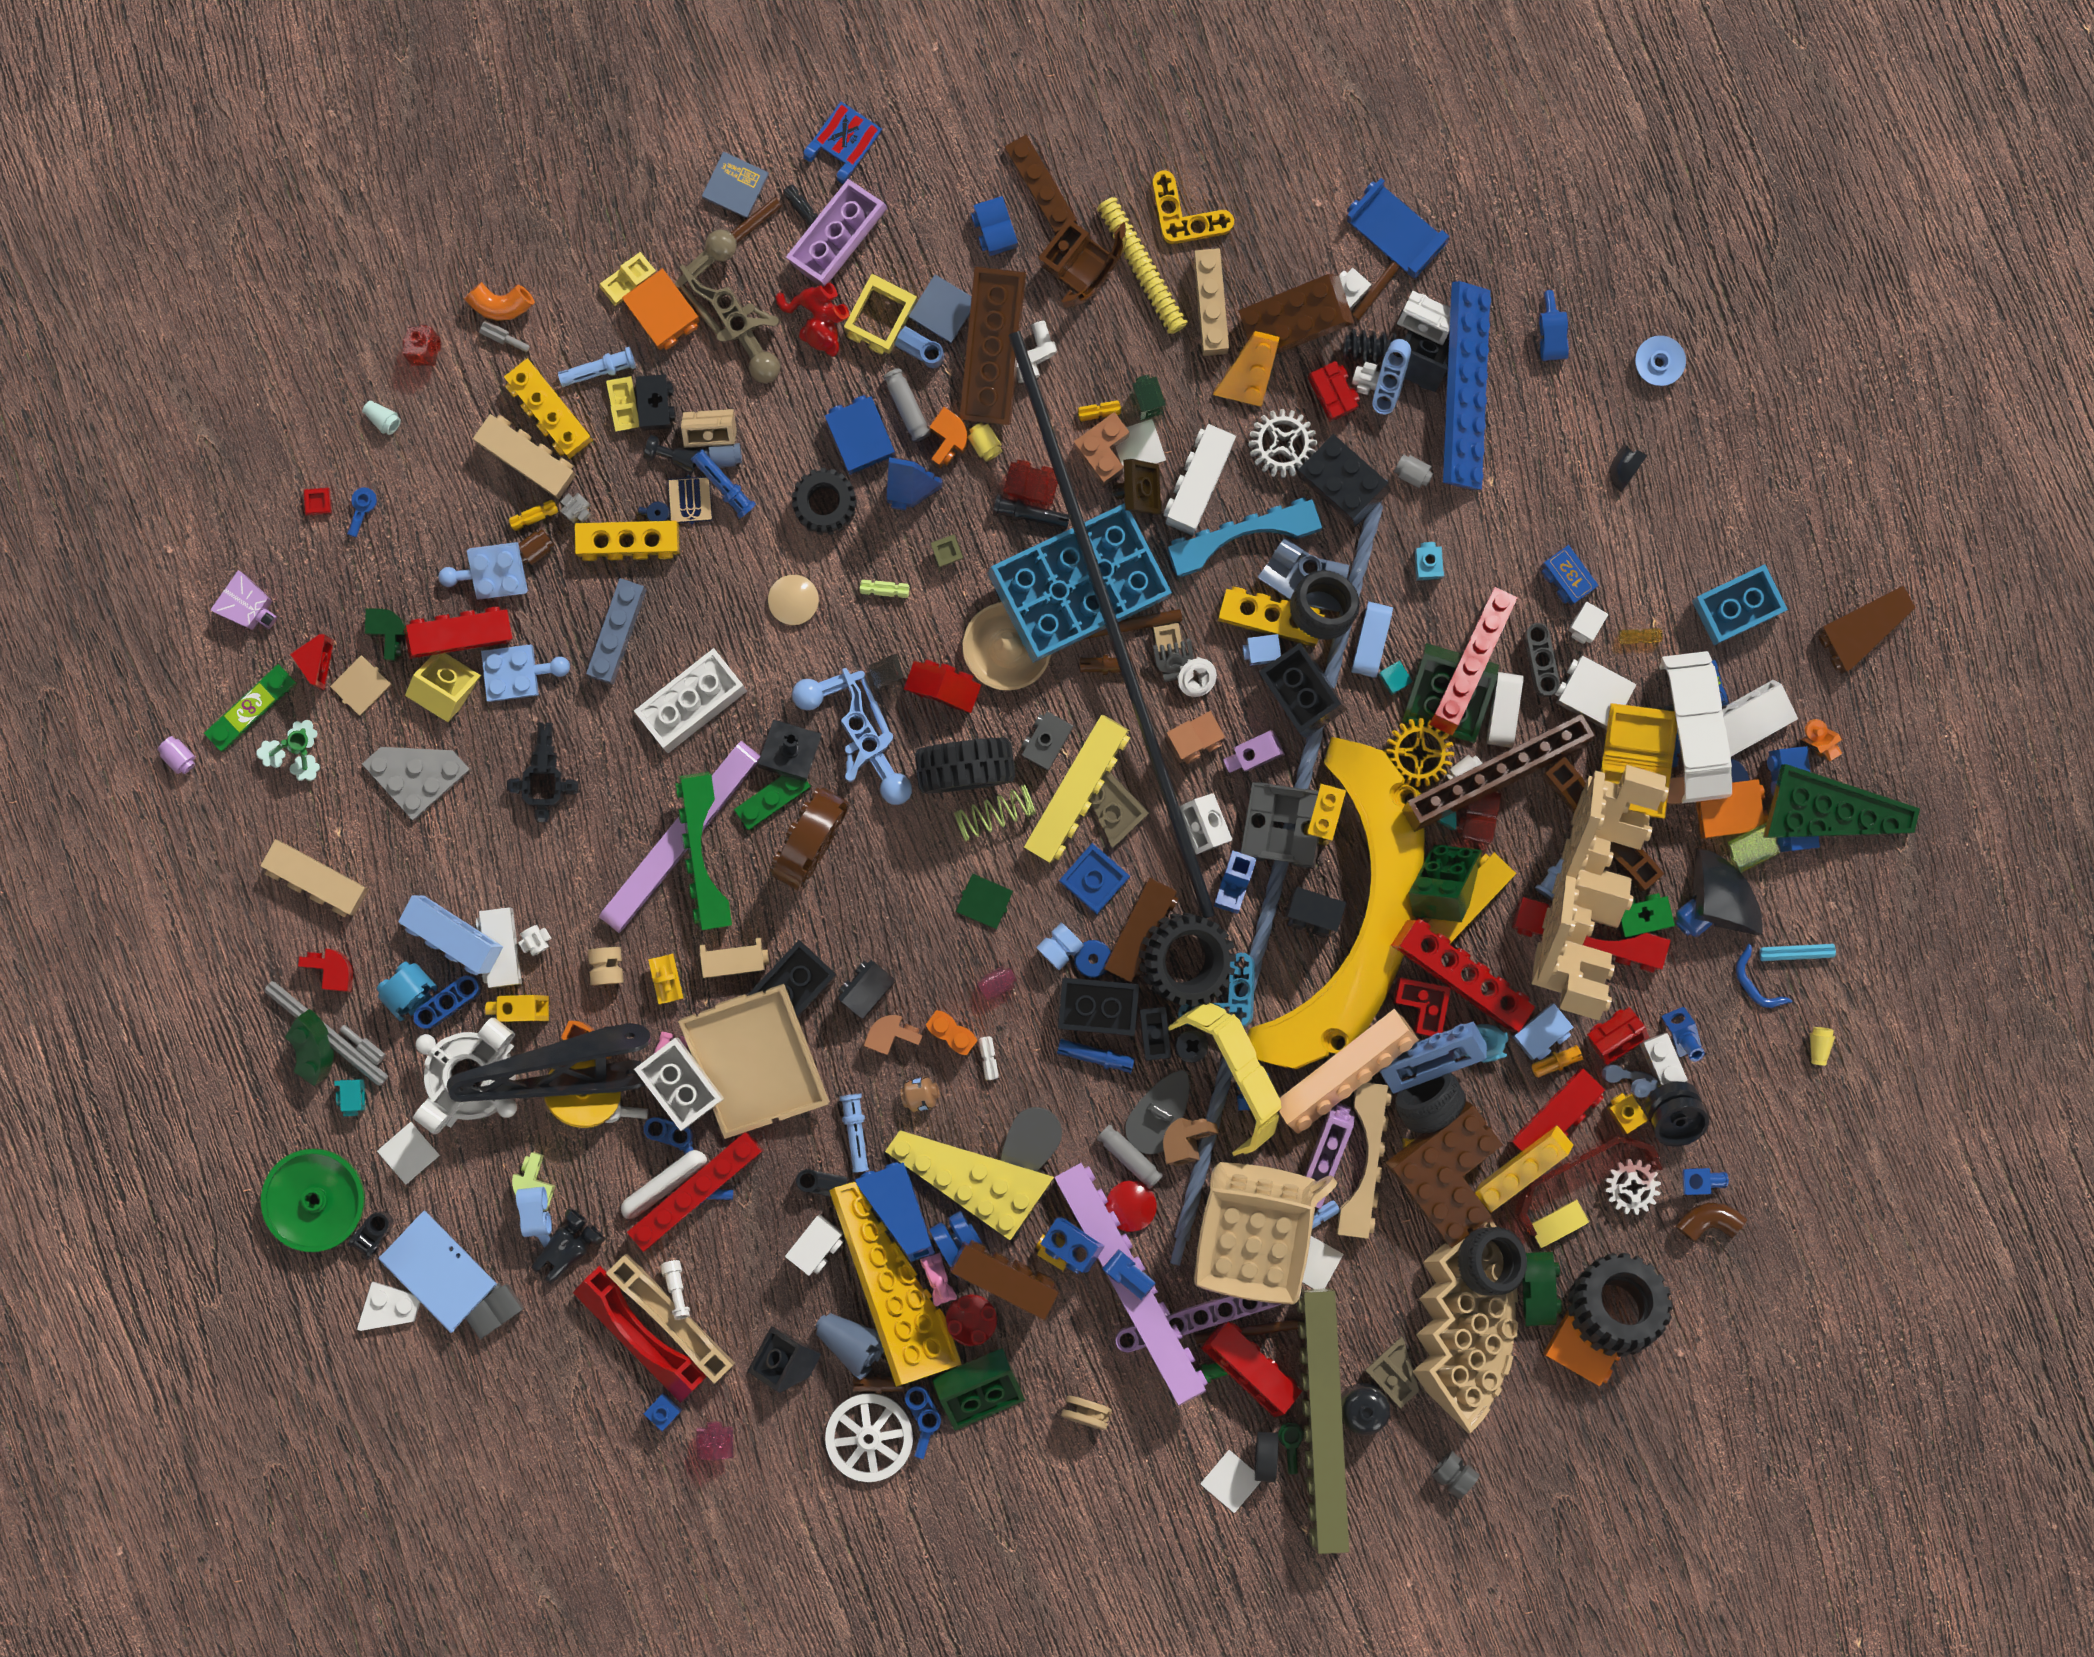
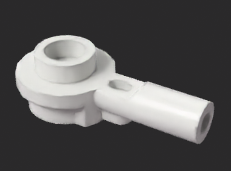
M619 1102L617 1110L606 1123H614L620 1117L647 1119L648 1109L623 1107Z

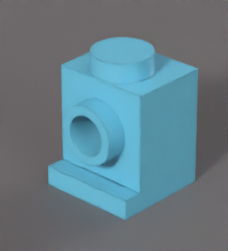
M1435 542L1420 543L1421 548L1414 550L1416 581L1442 579L1444 577L1442 546L1436 547ZM1428 555L1432 556L1434 563L1428 564L1425 557Z

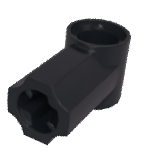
M810 1169L800 1171L796 1177L797 1187L801 1191L830 1197L829 1190L846 1185L847 1177ZM805 1173H810L815 1178V1183L810 1188H805L800 1184V1178Z

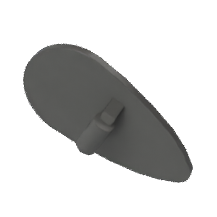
M1179 1070L1161 1079L1137 1103L1128 1116L1125 1127L1128 1141L1138 1151L1146 1154H1157L1164 1151L1163 1140L1166 1130L1174 1121L1183 1118L1189 1098V1078L1185 1071Z
M1030 1107L1021 1111L1014 1119L1008 1132L1001 1161L1037 1172L1052 1156L1061 1142L1062 1126L1058 1118L1051 1111L1041 1107Z

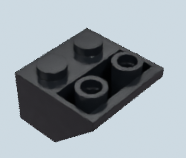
M864 960L855 970L856 978L852 982L847 980L838 990L841 994L838 999L862 1019L869 1014L896 982L892 976L873 960H870L868 963Z

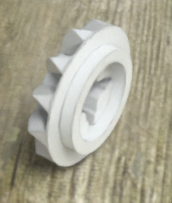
M1197 657V659L1193 660L1188 659L1184 666H1180L1181 671L1177 676L1178 686L1183 693L1191 697H1200L1213 688L1217 674L1214 665L1209 660ZM1193 670L1200 674L1198 676L1200 684L1192 679L1194 677Z

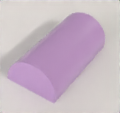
M847 179L786 256L787 260L811 281L819 286H825L885 213L887 206L884 202Z

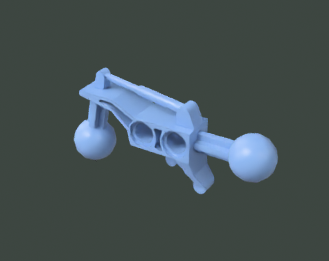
M844 668L841 675L819 683L809 678L797 682L792 689V700L797 707L807 711L819 707L824 696L848 688L852 698L850 712L841 719V725L852 743L845 747V753L847 754L845 779L847 782H853L858 770L870 761L882 780L880 785L882 798L892 805L905 803L912 794V785L905 775L894 772L883 754L892 742L893 734L887 727L877 701L874 700L865 679L864 671L850 674L847 668ZM861 680L869 698L871 709L882 732V735L879 737L863 713L861 691L855 683L856 681ZM855 718L860 719L863 722V727L860 730H853L850 728L849 722ZM872 740L876 743L877 747L874 751L867 752L862 747L863 742ZM858 751L859 753L854 763L852 761V754Z

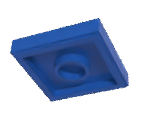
M1091 843L1061 877L1059 882L1097 915L1130 878V875L1096 845Z

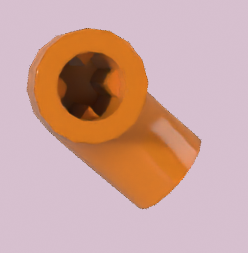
M482 282L464 298L467 304L480 315L496 321L514 319L526 312L535 303L532 295L521 285H516L506 295L499 296L492 293Z

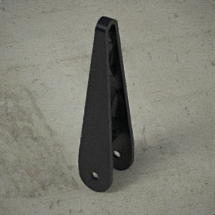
M634 1023L604 1027L455 1074L448 1079L446 1087L450 1098L456 1102L614 1093L637 1089L646 1085L634 1070L643 1062L627 1060L606 1064V1057L644 1049L650 1043V1032L646 1027ZM595 1059V1066L576 1070L570 1068L576 1063ZM548 1068L555 1069L548 1075L519 1080L510 1079L517 1074ZM486 1080L494 1081L490 1085L479 1087L472 1086L476 1082Z

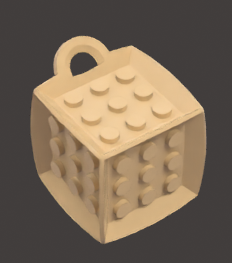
M1218 1163L1211 1173L1210 1194L1199 1236L1194 1272L1195 1285L1212 1292L1246 1300L1295 1304L1301 1294L1315 1207L1320 1200L1336 1187L1337 1181L1330 1175L1316 1182L1315 1179L1269 1167L1240 1163Z

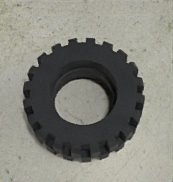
M999 737L949 742L919 748L915 753L918 787L925 794L998 786L1011 783L1015 778L1012 745L1008 738Z
M1615 1253L1607 1254L1604 1258L1600 1257L1589 1265L1572 1284V1291L1568 1297L1569 1303H1572L1568 1308L1569 1316H1574L1575 1320L1572 1322L1575 1330L1579 1329L1582 1333L1579 1337L1584 1342L1586 1340L1592 1343L1590 1347L1598 1351L1601 1348L1604 1350L1603 1353L1609 1356L1616 1352L1618 1357H1626L1629 1354L1635 1355L1656 1341L1666 1330L1665 1326L1670 1323L1671 1314L1668 1312L1673 1309L1672 1300H1668V1296L1671 1295L1668 1286H1664L1663 1282L1665 1279L1662 1274L1657 1275L1654 1269L1656 1267L1651 1263L1648 1265L1644 1264L1643 1258L1635 1256L1632 1259L1628 1253H1621L1618 1256ZM1603 1286H1619L1632 1295L1639 1311L1637 1324L1625 1325L1619 1323L1606 1312L1601 1298Z

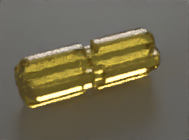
M1660 628L1642 629L1641 631L1639 629L1619 631L1618 639L1620 644H1636L1640 641L1642 643H1658L1662 641L1663 633Z

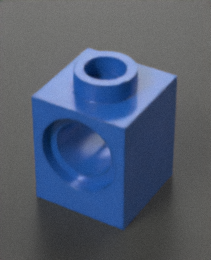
M663 1393L647 1409L644 1415L663 1431L682 1409L669 1396Z

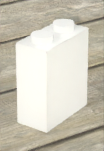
M1582 656L1578 661L1574 659L1569 666L1567 673L1570 676L1566 683L1561 682L1558 691L1555 693L1558 696L1556 703L1577 715L1582 714L1588 721L1607 730L1610 703L1626 705L1637 684Z

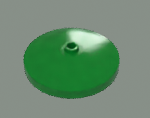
M324 1149L300 1150L281 1159L267 1175L261 1192L262 1215L271 1233L286 1246L304 1252L324 1251L343 1243L358 1227L365 1209V1190L356 1169L342 1156ZM314 1195H317V1198L320 1199L319 1204H313L312 1197Z

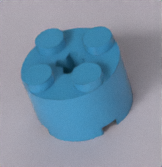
M407 961L397 967L395 970L396 974L390 980H383L376 988L379 992V1000L398 1021L405 1020L403 1015L407 1013L411 1016L414 1015L421 1005L433 997L430 994L431 990L437 991L438 988L418 964H409Z

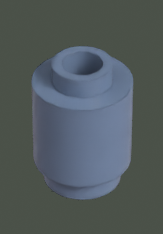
M740 443L709 446V449H705V453L719 468L734 467L736 464L742 463Z

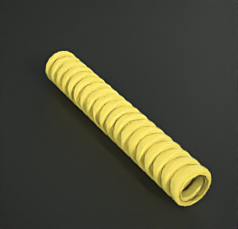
M1109 198L1099 204L1097 211L1102 213L1101 218L1106 220L1105 225L1110 226L1109 232L1115 233L1123 222L1126 224L1124 258L1129 260L1128 265L1133 267L1132 272L1137 273L1136 279L1141 280L1140 286L1145 287L1143 291L1149 294L1147 298L1153 301L1151 305L1157 308L1155 312L1160 314L1159 319L1164 320L1163 326L1168 327L1167 333L1174 334L1180 331L1188 323L1187 320H1183L1184 315L1179 313V306H1175V299H1171V292H1167L1168 287L1163 285L1164 280L1159 278L1160 273L1155 271L1156 266H1152V259H1148L1149 254L1144 252V245H1140V238H1136L1137 233L1132 231L1133 226L1128 224L1129 219L1124 217L1125 212L1120 210L1121 205H1117V198Z

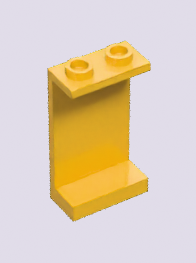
M1324 784L1320 785L1311 821L1304 827L1305 835L1320 837L1319 845L1326 846L1333 840L1346 790Z

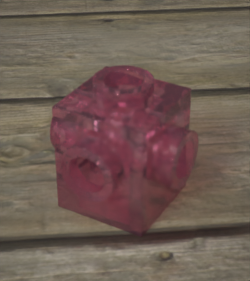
M721 1421L707 1422V1427L696 1428L697 1459L720 1460L734 1458L733 1427L722 1426Z

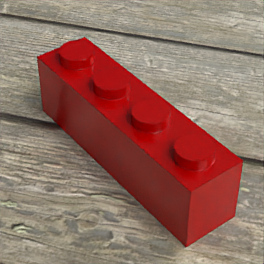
M490 607L485 609V613L475 614V611L471 610L459 613L460 617L450 618L449 614L434 617V621L425 622L424 618L410 620L409 625H406L404 628L409 659L510 643L513 638L507 609L500 610V607Z
M1580 1068L1509 1142L1521 1153L1555 1126H1558L1568 1136L1566 1130L1572 1124L1577 1126L1586 1117L1584 1112L1590 1106L1592 1108L1596 1107L1603 1100L1604 1097L1601 1094L1605 1089L1584 1068Z
M1229 1322L1218 1325L1201 1346V1349L1274 1418L1284 1415L1302 1393L1297 1387L1296 1381L1290 1376L1284 1375L1278 1369L1279 1366L1274 1360L1266 1358L1260 1352V1348L1256 1343L1248 1341L1241 1334L1242 1331L1237 1325Z

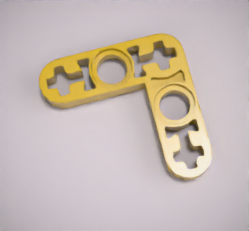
M1166 170L1155 174L1153 178V191L1161 233L1167 243L1178 244L1228 234L1232 230L1234 217L1226 210L1182 217L1174 175ZM1161 177H1165L1166 181L1171 182L1167 185L1168 194L1173 192L1174 195H1165L1159 198V195L1164 193L1162 185H1157ZM1165 201H1172L1175 204L1176 209L1173 213L1167 214L1162 211L1161 206ZM1219 217H1224V220H1229V223L1226 224V228H1222V226L1218 224L1213 225V231H1209L1208 218H1212L1211 223L1218 222ZM1194 221H1202L1204 223L1205 230L1202 233H1194L1192 231L1191 224ZM1183 223H1187L1188 236H1184L1185 231L1178 232L1175 238H1172L1171 234L1166 233L1170 230V226H1174L1178 230L1183 229Z

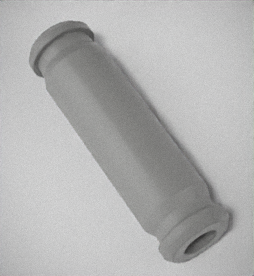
M897 368L886 373L883 379L887 382L888 390L904 424L912 435V441L917 442L925 439L931 434V431L927 428L924 416L906 378L902 375V370Z
M1108 1125L1097 1136V1140L1101 1141L1108 1151L1141 1182H1144L1147 1188L1151 1189L1161 1179L1163 1174L1158 1172L1156 1167L1118 1131H1115L1112 1125Z

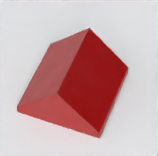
M325 634L317 635L290 654L309 683L321 690H325L334 640Z

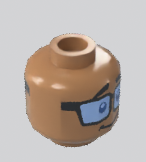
M926 1076L907 1080L904 1088H901L900 1091L904 1107L909 1108L912 1112L932 1109L936 1105V1099L940 1098L937 1083H932L931 1079Z

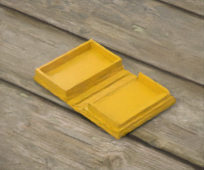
M1610 703L1601 772L1605 773V781L1619 784L1626 765L1666 776L1665 787L1669 788L1677 735L1675 712ZM1668 795L1665 802H1660L1657 811L1630 803L1629 810L1650 815V817L1665 819Z

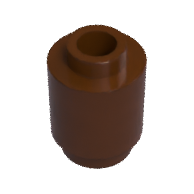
M542 529L539 532L534 531L518 544L522 562L524 564L529 562L531 565L551 551L550 548L554 546Z

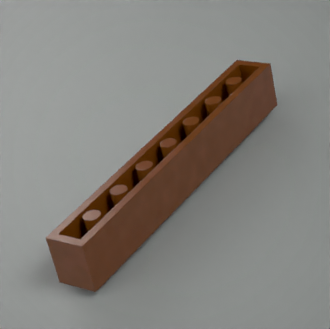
M1581 714L1407 801L1402 812L1413 831L1416 832L1587 746L1595 735Z

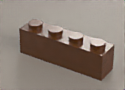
M1150 877L1147 878L1102 969L1127 982H1132L1133 978L1138 980L1142 973L1139 964L1143 960V958L1139 957V951H1146L1147 945L1142 944L1143 938L1150 939L1152 934L1148 930L1152 926L1159 928L1161 925L1158 921L1164 918L1167 910L1172 912L1178 901V898L1175 897L1176 890Z

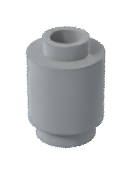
M1404 454L1394 470V473L1399 475L1398 478L1419 489L1422 485L1427 487L1434 474L1430 472L1432 466L1411 455L1408 457Z

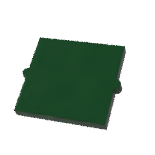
M972 873L966 889L962 891L963 896L956 912L997 929L1003 914L1008 911L1006 907L1013 890Z

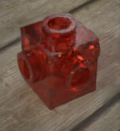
M428 325L408 327L406 336L403 338L402 354L412 366H435L438 352L442 346L441 338Z

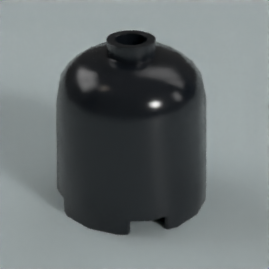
M1357 1383L1347 1387L1341 1394L1342 1423L1350 1431L1359 1435H1373L1380 1432L1387 1425L1390 1417V1405L1385 1394L1377 1386L1370 1383Z

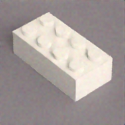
M1210 424L1207 425L1206 430L1200 429L1194 444L1197 450L1195 453L1190 452L1185 463L1184 470L1187 473L1185 476L1180 475L1173 493H1176L1177 496L1175 499L1170 498L1163 516L1167 517V525L1194 536L1233 447L1235 435Z

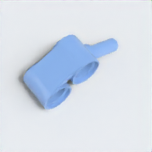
M545 1187L518 1189L516 1192V1204L520 1214L521 1233L524 1237H538L543 1247H546L550 1241L549 1234L552 1230L550 1214L548 1211L543 1212V1210L547 1209L548 1205Z

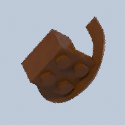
M1068 219L1038 257L1040 266L1072 289L1061 300V304L1065 309L1086 302L1111 274L1126 245V224L1124 222L1114 233L1115 242L1109 253L1091 240L1086 230L1071 219Z

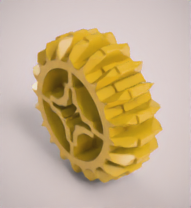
M1419 718L1418 726H1415L1413 719H1410V728L1407 729L1401 723L1399 724L1403 731L1401 734L1396 730L1392 731V734L1397 739L1395 741L1387 739V743L1392 744L1393 749L1387 748L1385 753H1393V757L1390 760L1395 763V767L1401 771L1402 776H1407L1405 780L1406 785H1409L1413 778L1415 779L1416 787H1420V779H1424L1425 785L1429 786V777L1432 776L1434 781L1438 782L1439 777L1436 775L1438 771L1443 775L1447 774L1446 770L1442 769L1443 764L1452 766V763L1445 759L1446 756H1454V752H1446V748L1452 747L1453 743H1444L1443 741L1449 737V734L1444 733L1440 736L1438 733L1441 730L1437 728L1435 730L1431 729L1432 726L1429 725L1431 720H1429L1427 727L1423 726V718ZM1417 732L1413 746L1399 748L1402 740L1407 735ZM1424 732L1435 737L1440 750L1426 747ZM1421 739L1420 745L1422 749L1432 752V754H1426L1423 759H1420L1418 766L1417 756L1412 753H1406V751H1413L1414 748L1417 749L1416 746H1419V740ZM1398 755L1409 756L1414 760V773L1407 771L1402 766ZM1440 757L1433 769L1422 773L1423 764L1426 759Z

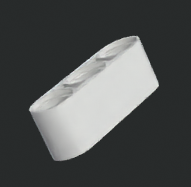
M1498 672L1487 733V744L1513 748L1523 686L1522 675Z

